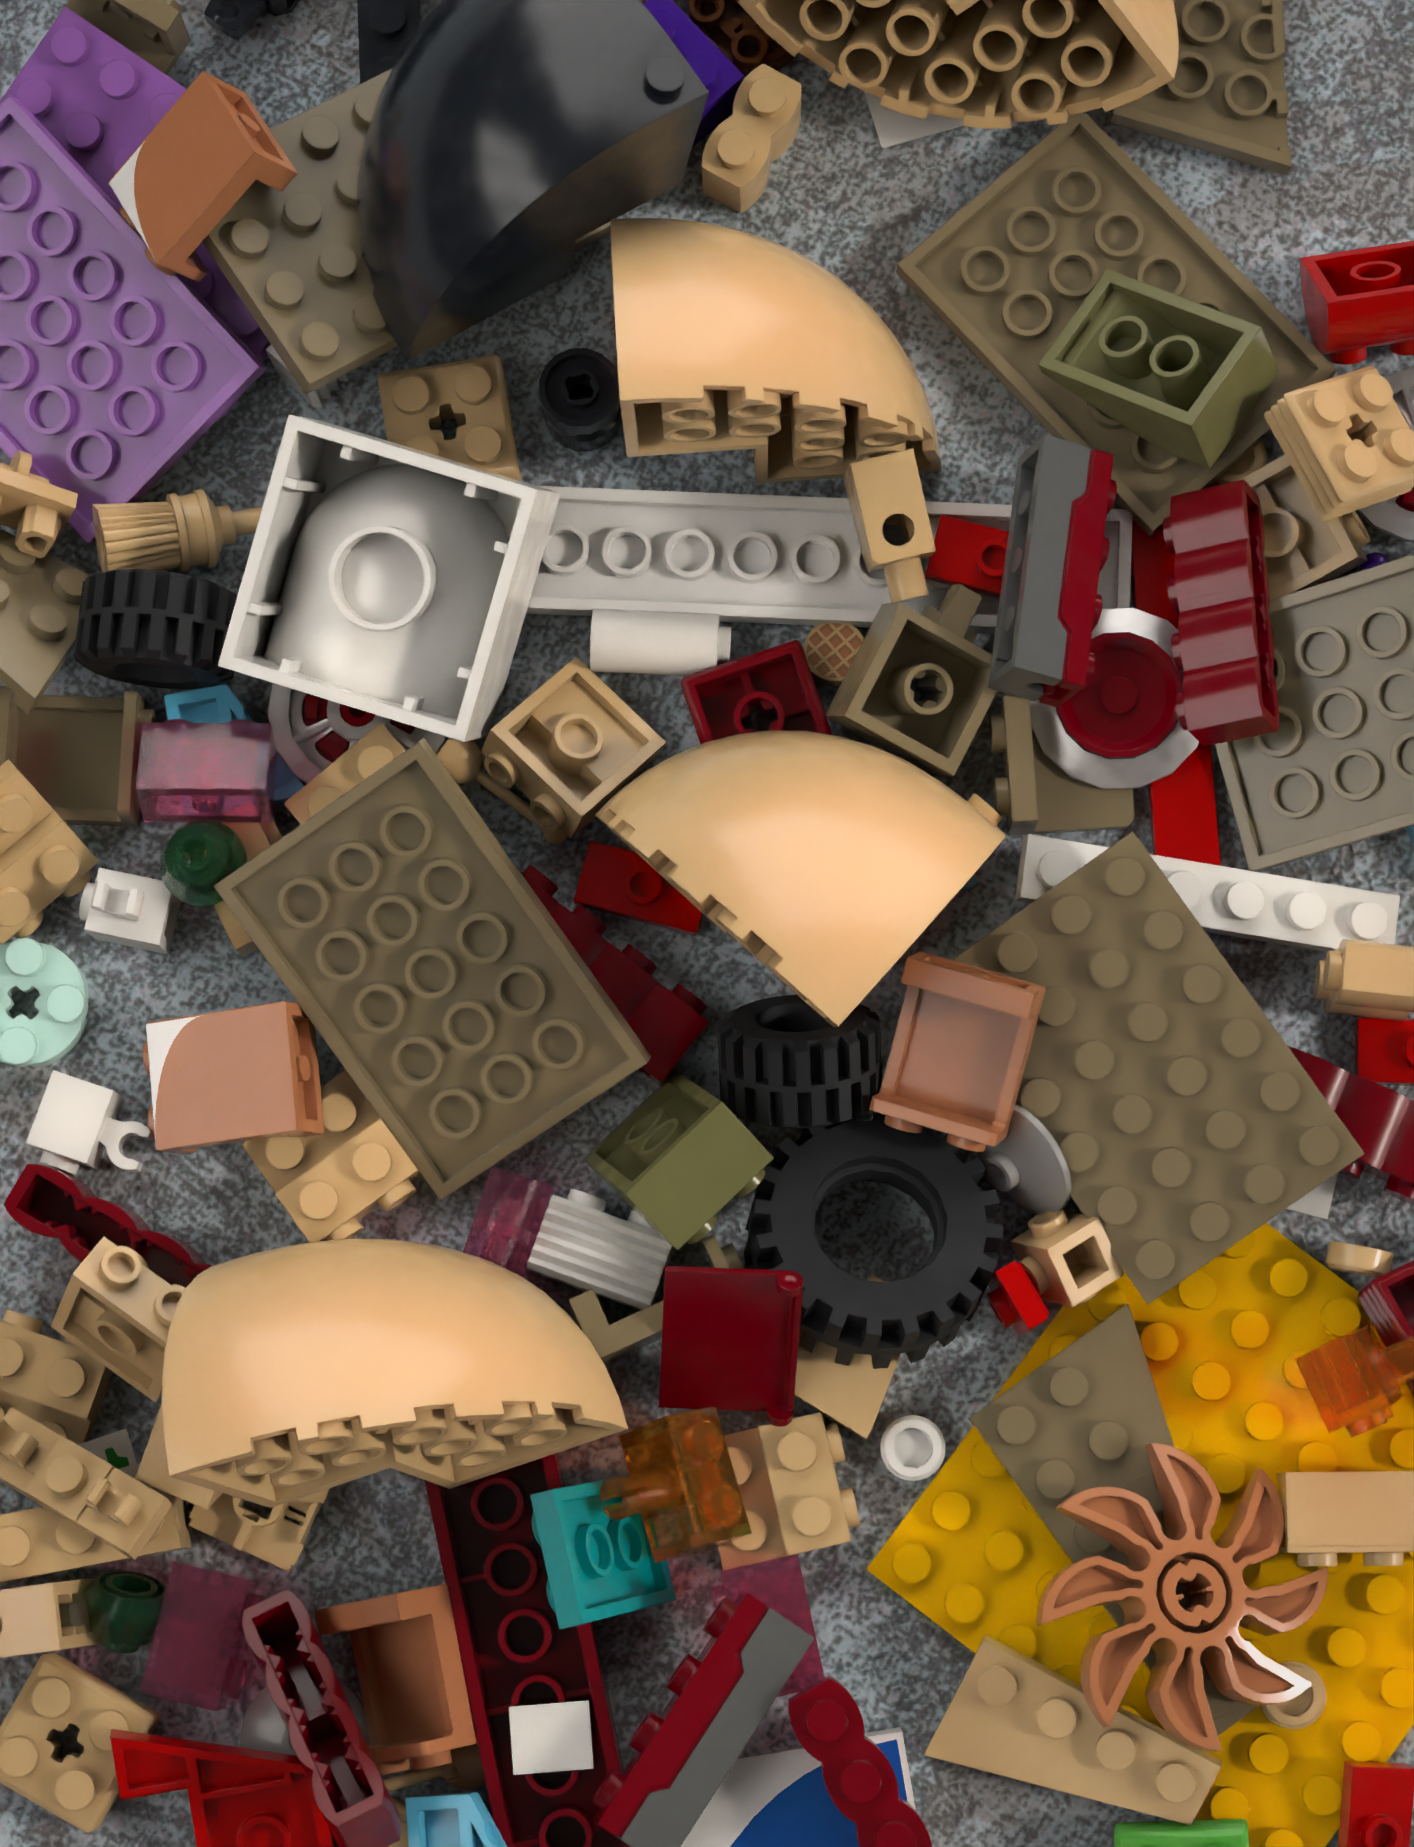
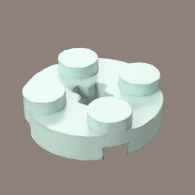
M20 938L13 942L0 944L1 1064L16 1067L47 1066L67 1055L77 1045L85 1032L88 1021L86 1015L89 1008L87 997L89 998L88 984L78 966L67 955L51 945L39 943L29 938ZM34 988L37 989L41 996L36 999L34 1004L39 1013L32 1019L23 1014L13 1019L9 1012L14 1005L11 998L12 995L19 989L25 993L32 991Z

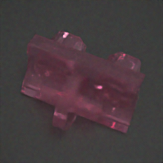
M492 1166L463 1253L493 1262L524 1278L527 1271V1262L555 1187Z

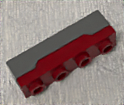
M1043 434L1018 458L988 688L1032 701L1039 700V703L1059 708L1089 685L1095 669V655L1090 652L1092 630L1099 621L1103 605L1102 596L1097 594L1099 572L1107 561L1110 549L1109 538L1104 536L1106 515L1113 506L1117 492L1116 481L1111 479L1113 454L1097 449L1093 451L1090 447Z
M748 1592L740 1593L734 1602L727 1597L721 1600L703 1628V1631L712 1637L701 1654L696 1659L688 1653L669 1679L666 1688L675 1694L660 1716L650 1711L632 1736L629 1746L637 1750L625 1771L621 1774L613 1768L592 1798L591 1803L599 1808L592 1821L630 1847H681L814 1640L813 1636L772 1608L765 1607L766 1604Z

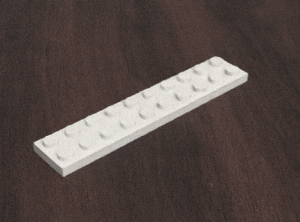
M539 486L559 492L561 495L526 614L592 616L593 608L711 613L719 614L720 622L815 626L820 623H839L870 628L881 605L891 603L884 570L868 573L866 570L848 498ZM925 501L933 539H935L941 514L1009 531L1012 505ZM1111 509L1106 515L1104 536L1109 538L1110 549L1107 561L1099 572L1097 594L1101 595L1103 600L1102 609L1130 608L1133 516L1127 509ZM892 524L883 526L885 539L888 543L896 546L906 543L904 530L901 527ZM929 559L921 561L924 577ZM925 579L929 595L901 604L919 614L922 613L926 606L937 610L951 585ZM977 593L982 596V599L968 628L975 632L995 633L1000 598Z

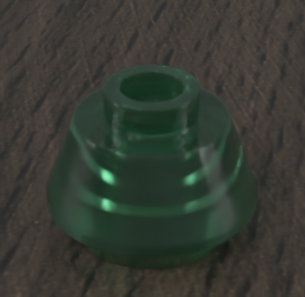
M196 820L182 825L169 836L160 855V873L167 889L179 900L194 906H210L224 901L214 888V885L247 863V854L240 837L230 827L214 820Z
M115 1570L104 1572L90 1582L84 1590V1600L91 1632L101 1640V1645L104 1648L117 1653H134L140 1649V1646L151 1643L171 1614L174 1606V1601L168 1589L161 1581L152 1576L134 1571Z

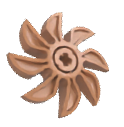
M1150 1443L1145 1446L1163 1505L1164 1526L1167 1530V1537L1163 1534L1161 1524L1149 1501L1137 1493L1123 1488L1096 1487L1068 1497L1055 1510L1105 1538L1114 1548L1123 1552L1129 1560V1568L1099 1555L1064 1567L1053 1576L1041 1595L1037 1608L1036 1624L1037 1626L1043 1625L1091 1606L1107 1605L1113 1602L1120 1605L1125 1617L1123 1624L1091 1637L1084 1649L1081 1661L1082 1690L1094 1717L1103 1727L1110 1726L1138 1666L1152 1648L1156 1654V1662L1152 1667L1145 1695L1156 1719L1168 1733L1187 1746L1210 1752L1221 1751V1745L1204 1690L1203 1668L1200 1664V1656L1205 1661V1668L1218 1692L1231 1700L1256 1706L1272 1705L1291 1700L1303 1693L1312 1683L1262 1655L1250 1642L1241 1638L1238 1625L1264 1636L1290 1631L1303 1625L1320 1606L1327 1586L1328 1569L1327 1567L1320 1568L1274 1586L1261 1587L1254 1590L1249 1589L1243 1581V1569L1246 1566L1256 1564L1276 1555L1283 1538V1506L1271 1479L1261 1468L1254 1471L1228 1527L1216 1543H1214L1210 1532L1216 1521L1221 1498L1211 1476L1198 1461L1184 1451L1166 1444ZM1183 1584L1189 1592L1176 1595V1586ZM1190 1598V1607H1181L1178 1600Z

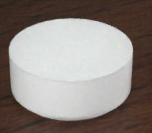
M908 1415L898 1418L886 1428L880 1441V1455L885 1467L894 1476L906 1481H919L931 1476L939 1469L945 1457L946 1447L942 1432L936 1424L922 1416Z

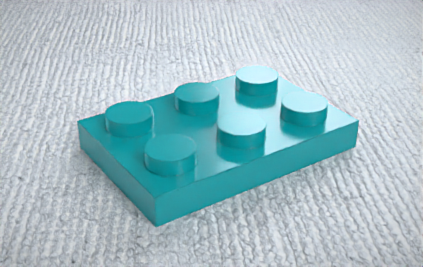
M648 1472L562 1487L530 1495L533 1507L532 1530L536 1541L542 1548L548 1575L546 1584L547 1598L551 1608L556 1613L559 1629L676 1600Z

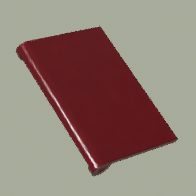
M665 1266L659 1408L767 1412V1420L770 1424L778 1427L790 1424L794 1408L803 1277L799 1273L790 1270Z

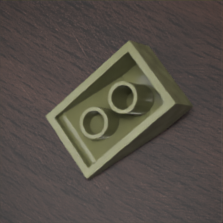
M1108 269L1038 364L1043 374L1157 448L1208 469H1211L1279 372L1262 327Z
M677 1071L670 1076L662 1087L659 1086L583 1158L620 1197L677 1250L686 1242L691 1245L704 1238L713 1229L718 1220L715 1214L733 1197L739 1199L753 1191L765 1176L763 1168L774 1159L721 1100Z

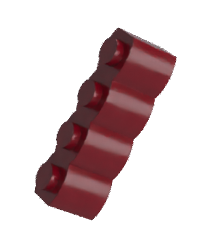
M1245 480L1171 496L1170 517H1166L1163 520V535L1167 549L1172 555H1175L1174 574L1169 575L1167 578V593L1173 610L1176 613L1180 612L1178 633L1172 634L1171 650L1175 665L1179 671H1184L1183 692H1178L1175 697L1176 714L1180 726L1183 730H1188L1203 746L1278 732L1279 706L1273 674L1274 644L1268 614L1269 583L1264 559L1265 533L1259 496Z
M528 865L523 873L521 871L520 873L651 1055L648 1063L638 1070L662 1087L709 1030V1022L701 1016L707 1009V1006L692 992L678 983L672 991L660 984L651 976L657 969V966L649 958L630 944H627L622 951L610 944L602 937L608 927L599 918L580 904L572 912L552 897L557 892L558 887L539 870Z
M1288 1046L1365 1153L1338 1173L1355 1179H1360L1363 1171L1373 1174L1386 1181L1383 1189L1384 1192L1414 1205V1100L1376 1082L1349 1073L1317 1056Z
M27 1164L4 1202L7 1212L22 1227L42 1236L60 1239L67 1251L81 1262L84 1261L99 1241L105 1237L116 1246H126L136 1251L146 1261L149 1269L170 1285L177 1284L186 1288L198 1274L214 1266L206 1264L200 1254L186 1242L170 1235L151 1231L146 1222L134 1211L123 1205L96 1198L84 1182L61 1170L39 1164Z
M286 1589L244 1609L242 1616L244 1636L265 1676L268 1692L288 1729L291 1745L312 1785L316 1803L339 1847H387L399 1841L401 1837V1822L397 1808L376 1767L373 1754L352 1713L350 1703L328 1659L326 1649L302 1601L294 1593Z
M829 1675L789 1698L788 1711L793 1731L804 1749L821 1762L823 1779L828 1794L839 1811L855 1823L859 1847H932L929 1833L916 1810L899 1796L897 1779L887 1757L871 1739L865 1736L860 1710L849 1691L838 1680Z

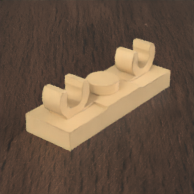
M13 1407L9 1409L4 1418L0 1417V1481L135 1561L172 1507L167 1497Z

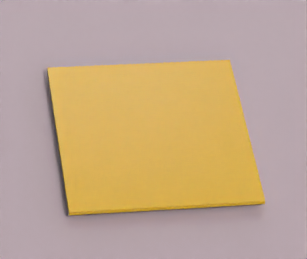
M1267 1223L1254 1230L1150 1304L1146 1303L1124 1272L1125 1275L1102 1288L1092 1299L1074 1307L1063 1305L993 1398L995 1400L1128 1303L1174 1446L1198 1461L1211 1476L1218 1489L1221 1502L1215 1524L1210 1532L1214 1543H1216L1228 1527L1256 1469L1261 1468L1273 1482L1277 1492V1473L1414 1471V1397L1358 1299L1359 1292ZM972 1426L866 1568L867 1571L975 1654L986 1634L1081 1686V1661L1089 1639L1111 1628L1118 1627L1103 1605L1091 1606L1037 1626V1608L1046 1585L1055 1574L1072 1564V1562L974 1426ZM1282 1540L1280 1546H1285V1540ZM1278 1549L1276 1555L1256 1564L1246 1566L1243 1569L1242 1576L1245 1585L1249 1589L1254 1590L1261 1587L1274 1586L1327 1567V1586L1319 1608L1303 1625L1293 1630L1270 1636H1264L1238 1625L1241 1638L1250 1642L1262 1655L1276 1663L1295 1661L1313 1668L1325 1685L1326 1703L1320 1717L1314 1723L1304 1728L1287 1729L1278 1726L1267 1719L1258 1706L1221 1733L1218 1738L1222 1750L1204 1752L1221 1760L1222 1768L1194 1820L1244 1819L1248 1824L1249 1847H1326L1340 1826L1344 1761L1386 1763L1414 1725V1552H1403L1404 1565L1364 1566L1363 1552L1337 1553V1566H1297V1553H1279ZM1142 1661L1119 1706L1165 1730L1154 1716L1147 1701L1145 1692L1151 1672Z

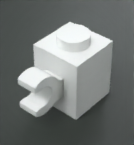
M99 868L95 884L88 882L84 888L80 902L79 918L86 921L84 930L96 940L169 955L183 893L171 882Z
M53 1070L26 1143L43 1151L39 1163L76 1175L80 1164L98 1170L105 1149L109 1159L117 1167L128 1172H141L143 1164L134 1159L126 1158L123 1153V1144L131 1136H141L148 1140H152L153 1136L150 1129L142 1123L116 1120L124 1097L115 1091Z

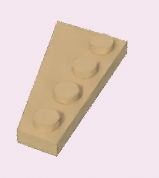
M986 1634L924 1753L925 1756L1187 1825H1192L1222 1768L1221 1760L1202 1750L1185 1745L1167 1731L1120 1706L1110 1726L1103 1727L1092 1714L1085 1700L1081 1685Z

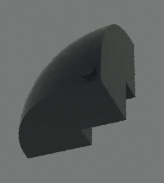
M442 0L424 19L403 49L379 94L367 131L357 181V205H359L361 227V255L366 257L374 286L373 296L389 332L407 361L565 277L576 239L681 184L709 91L664 29L640 0Z

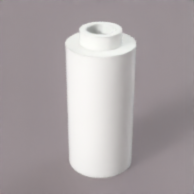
M593 608L590 636V671L688 676L718 666V664L730 662L732 627H719V614Z

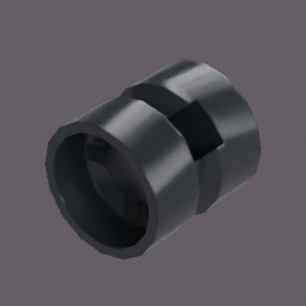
M588 348L568 349L555 355L545 365L539 379V398L544 422L550 435L561 446L574 451H593L607 445L618 434L622 424L618 374L614 365L602 353Z

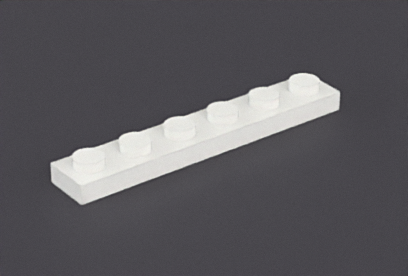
M1032 834L1026 835L1022 840L1015 901L1032 903L1109 847ZM1150 854L1205 932L1324 952L1338 949L1342 939L1395 944L1400 902L1399 895Z

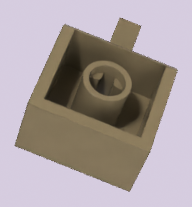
M958 584L949 587L937 610L926 606L922 613L919 614L899 602L882 604L825 714L826 717L897 757L910 762L932 776H954L997 693V690L988 688L992 654L973 644L977 632L968 628L982 596ZM912 679H919L917 687L925 693L923 700H913L914 692L910 689Z

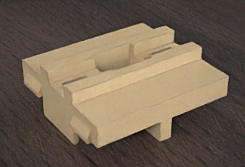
M331 1488L275 1506L268 1518L244 1507L245 1500L222 1493L208 1510L194 1505L189 1515L191 1521L188 1526L230 1544L240 1551H245L291 1572L305 1546L304 1544L314 1519L324 1504ZM292 1507L296 1510L305 1513L306 1517L295 1511L290 1510V1508ZM288 1516V1517H290V1518H292V1519H294V1520H297V1521H299V1522H301V1523H303V1524H302V1526H301V1525H299V1524H297V1523H295V1522H293V1521H290V1520L286 1519V1517Z

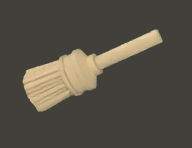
M203 489L193 490L192 494L179 496L176 493L167 494L166 502L93 504V527L102 572L119 569L166 571L178 567L180 572H186L191 567L203 565L206 568L216 567L223 545L235 544L236 536L256 532L262 507L231 511L229 505L215 506Z

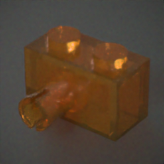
M1368 1324L1295 1358L1328 1433L1346 1427L1350 1438L1388 1422L1387 1419L1394 1416L1390 1407L1404 1396L1400 1385L1414 1379V1336L1382 1348L1371 1324Z
M715 1406L664 1416L619 1436L630 1475L607 1478L600 1488V1501L623 1497L621 1503L602 1507L605 1514L614 1521L641 1514L655 1563L703 1553L752 1534Z

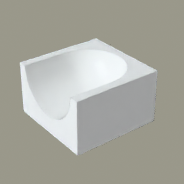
M289 414L218 666L462 742L487 737L494 725L561 493L328 422Z

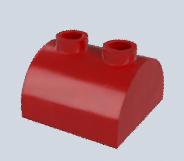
M1414 241L1299 258L1301 288L1307 324L1313 344L1322 355L1329 354V360L1335 364L1350 365L1366 359V348L1389 344L1390 350L1395 354L1414 355Z

